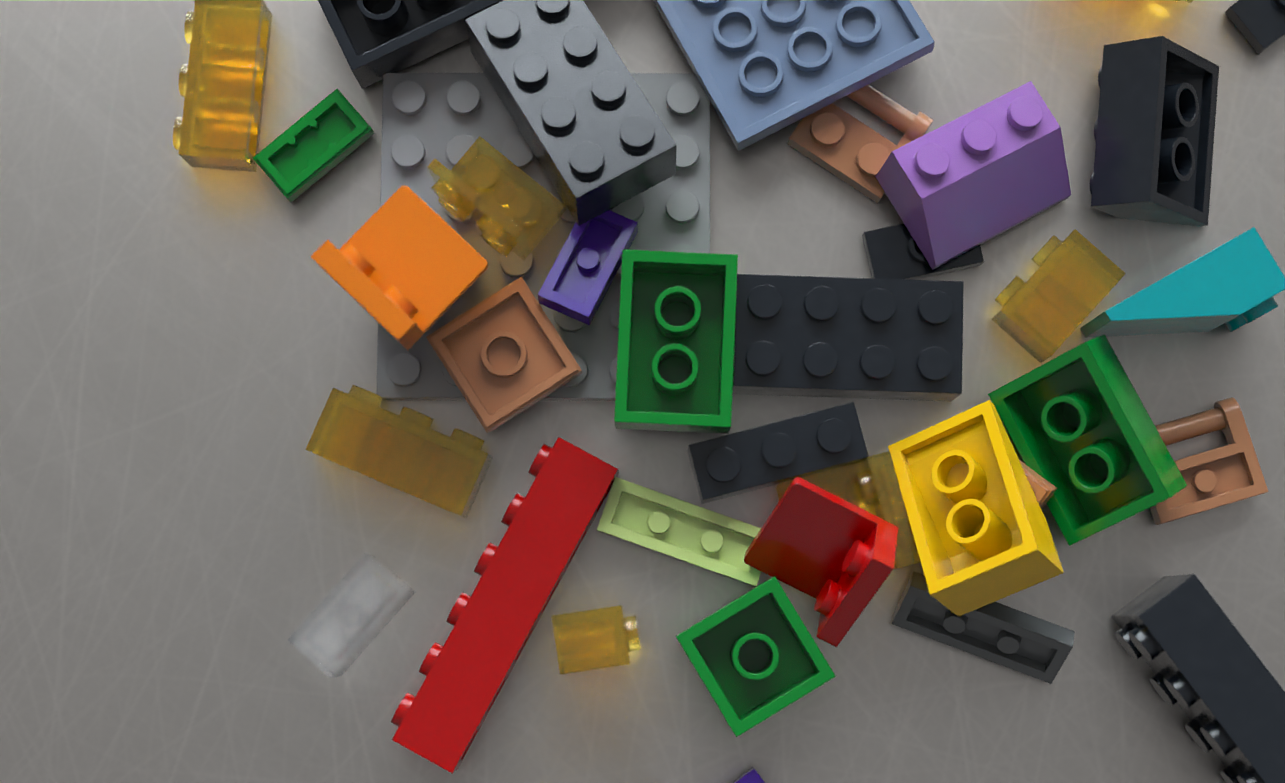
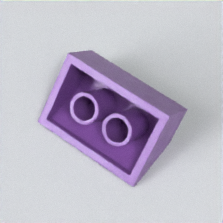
M1031 81L892 151L875 176L932 269L947 263L1068 199L1071 195L1061 127Z

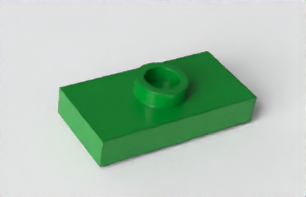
M335 89L255 155L253 159L291 203L375 133L338 89Z

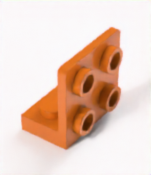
M406 185L401 186L340 249L327 239L310 256L407 350L423 336L488 268L486 259Z

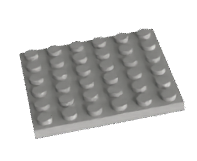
M387 73L383 75L380 207L401 186H408L486 259L488 268L409 350L404 348L378 323L376 398L379 400H466L426 336L520 277L523 278L538 301L537 295L576 221L484 73ZM630 73L677 145L676 175L610 209V211L638 222V233L629 250L710 253V100L694 73ZM622 264L590 326L540 304L583 372L540 401H615Z

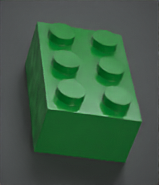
M622 249L614 415L616 429L729 434L732 414L738 254Z
M1105 334L1078 345L988 394L1024 463L1057 487V490L1046 504L1069 546L1171 498L1187 486Z

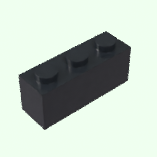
M854 402L690 444L687 450L701 504L792 481L797 477L803 478L861 463L869 457Z

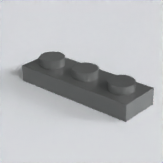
M913 571L895 608L892 624L1050 684H1052L1072 650L1075 631L998 602L990 603L958 617L930 595L925 575Z

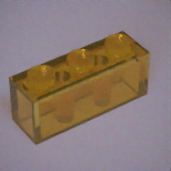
M195 0L194 11H188L186 14L184 33L186 42L190 44L188 64L183 63L179 71V92L185 98L183 117H176L174 122L173 145L176 150H179V155L191 167L256 172L257 163L253 157L258 154L272 24V13L263 0Z
M356 385L351 386L348 394L332 388L305 450L467 519L493 459L489 453L481 450L485 442L484 440L457 428L453 429L450 437L432 430L430 427L434 419L405 406L402 407L399 415L380 408L379 406L383 399L381 396Z

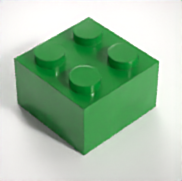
M775 576L676 635L677 640L736 737L836 677Z

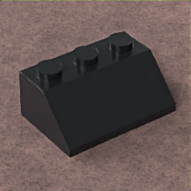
M1164 36L1103 46L1102 66L1098 73L1100 88L1098 119L1094 125V138L1096 142L1094 172L1091 175L1089 184L1092 196L1091 207L1121 219L1191 226L1208 225L1219 77L1218 65Z

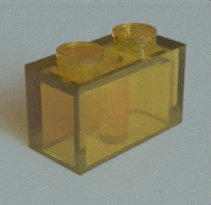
M1076 229L1062 241L1053 235L1031 259L1039 266L1026 281L1016 275L995 298V301L1002 308L991 320L1040 363L1056 352L1126 274Z
M622 605L552 616L560 675L628 665L632 662L631 651L641 650L636 615L625 617L624 606Z

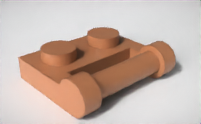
M868 84L847 95V97L904 133L897 145L836 106L835 102L802 118L789 137L787 144L878 204L885 192L875 176L892 151L925 135L934 120L921 111L915 115Z
M1230 397L1214 403L1213 409L1155 426L1166 446L1217 430H1221L1225 434L1228 443L1226 446L1174 461L1187 486L1171 498L1150 507L1155 525L1269 492L1241 408L1235 398Z

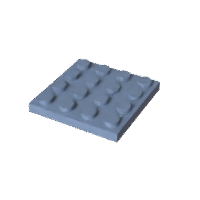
M653 0L738 151L933 51L935 44L910 0Z

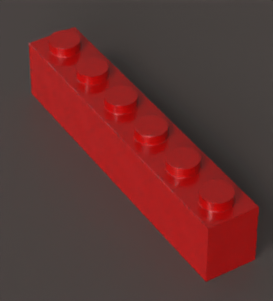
M560 437L557 438L553 447L543 444L528 472L536 478L526 497L517 493L512 499L501 523L509 526L499 546L490 542L485 548L474 569V572L481 576L471 596L462 592L455 602L446 621L454 626L444 646L436 642L432 645L419 669V672L426 676L416 696L408 692L406 693L391 720V723L398 726L392 738L393 741L450 773L455 772L461 765L612 488L615 477L619 475V470Z

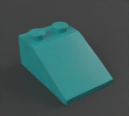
M1253 227L1107 309L1080 329L1085 338L1099 337L1104 334L1106 337L1209 332L1224 323L1232 332L1278 307L1273 296L1285 290V276L1257 230Z

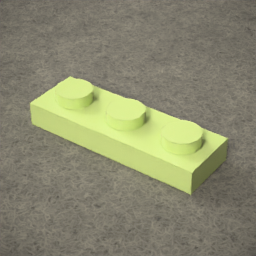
M615 477L597 531L754 587L757 586L761 571L744 562L745 553L761 528Z

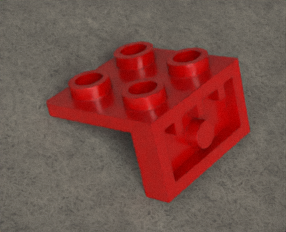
M797 477L793 479L747 549L744 562L771 577L775 576L777 580L817 599L814 610L820 613L816 637L837 647L893 571L899 527Z

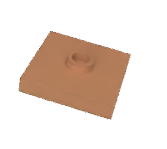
M522 277L426 336L487 433H490L583 373Z

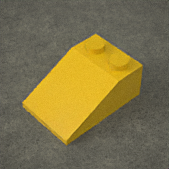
M990 400L888 446L929 593L958 617L1064 573L1048 523L998 412Z

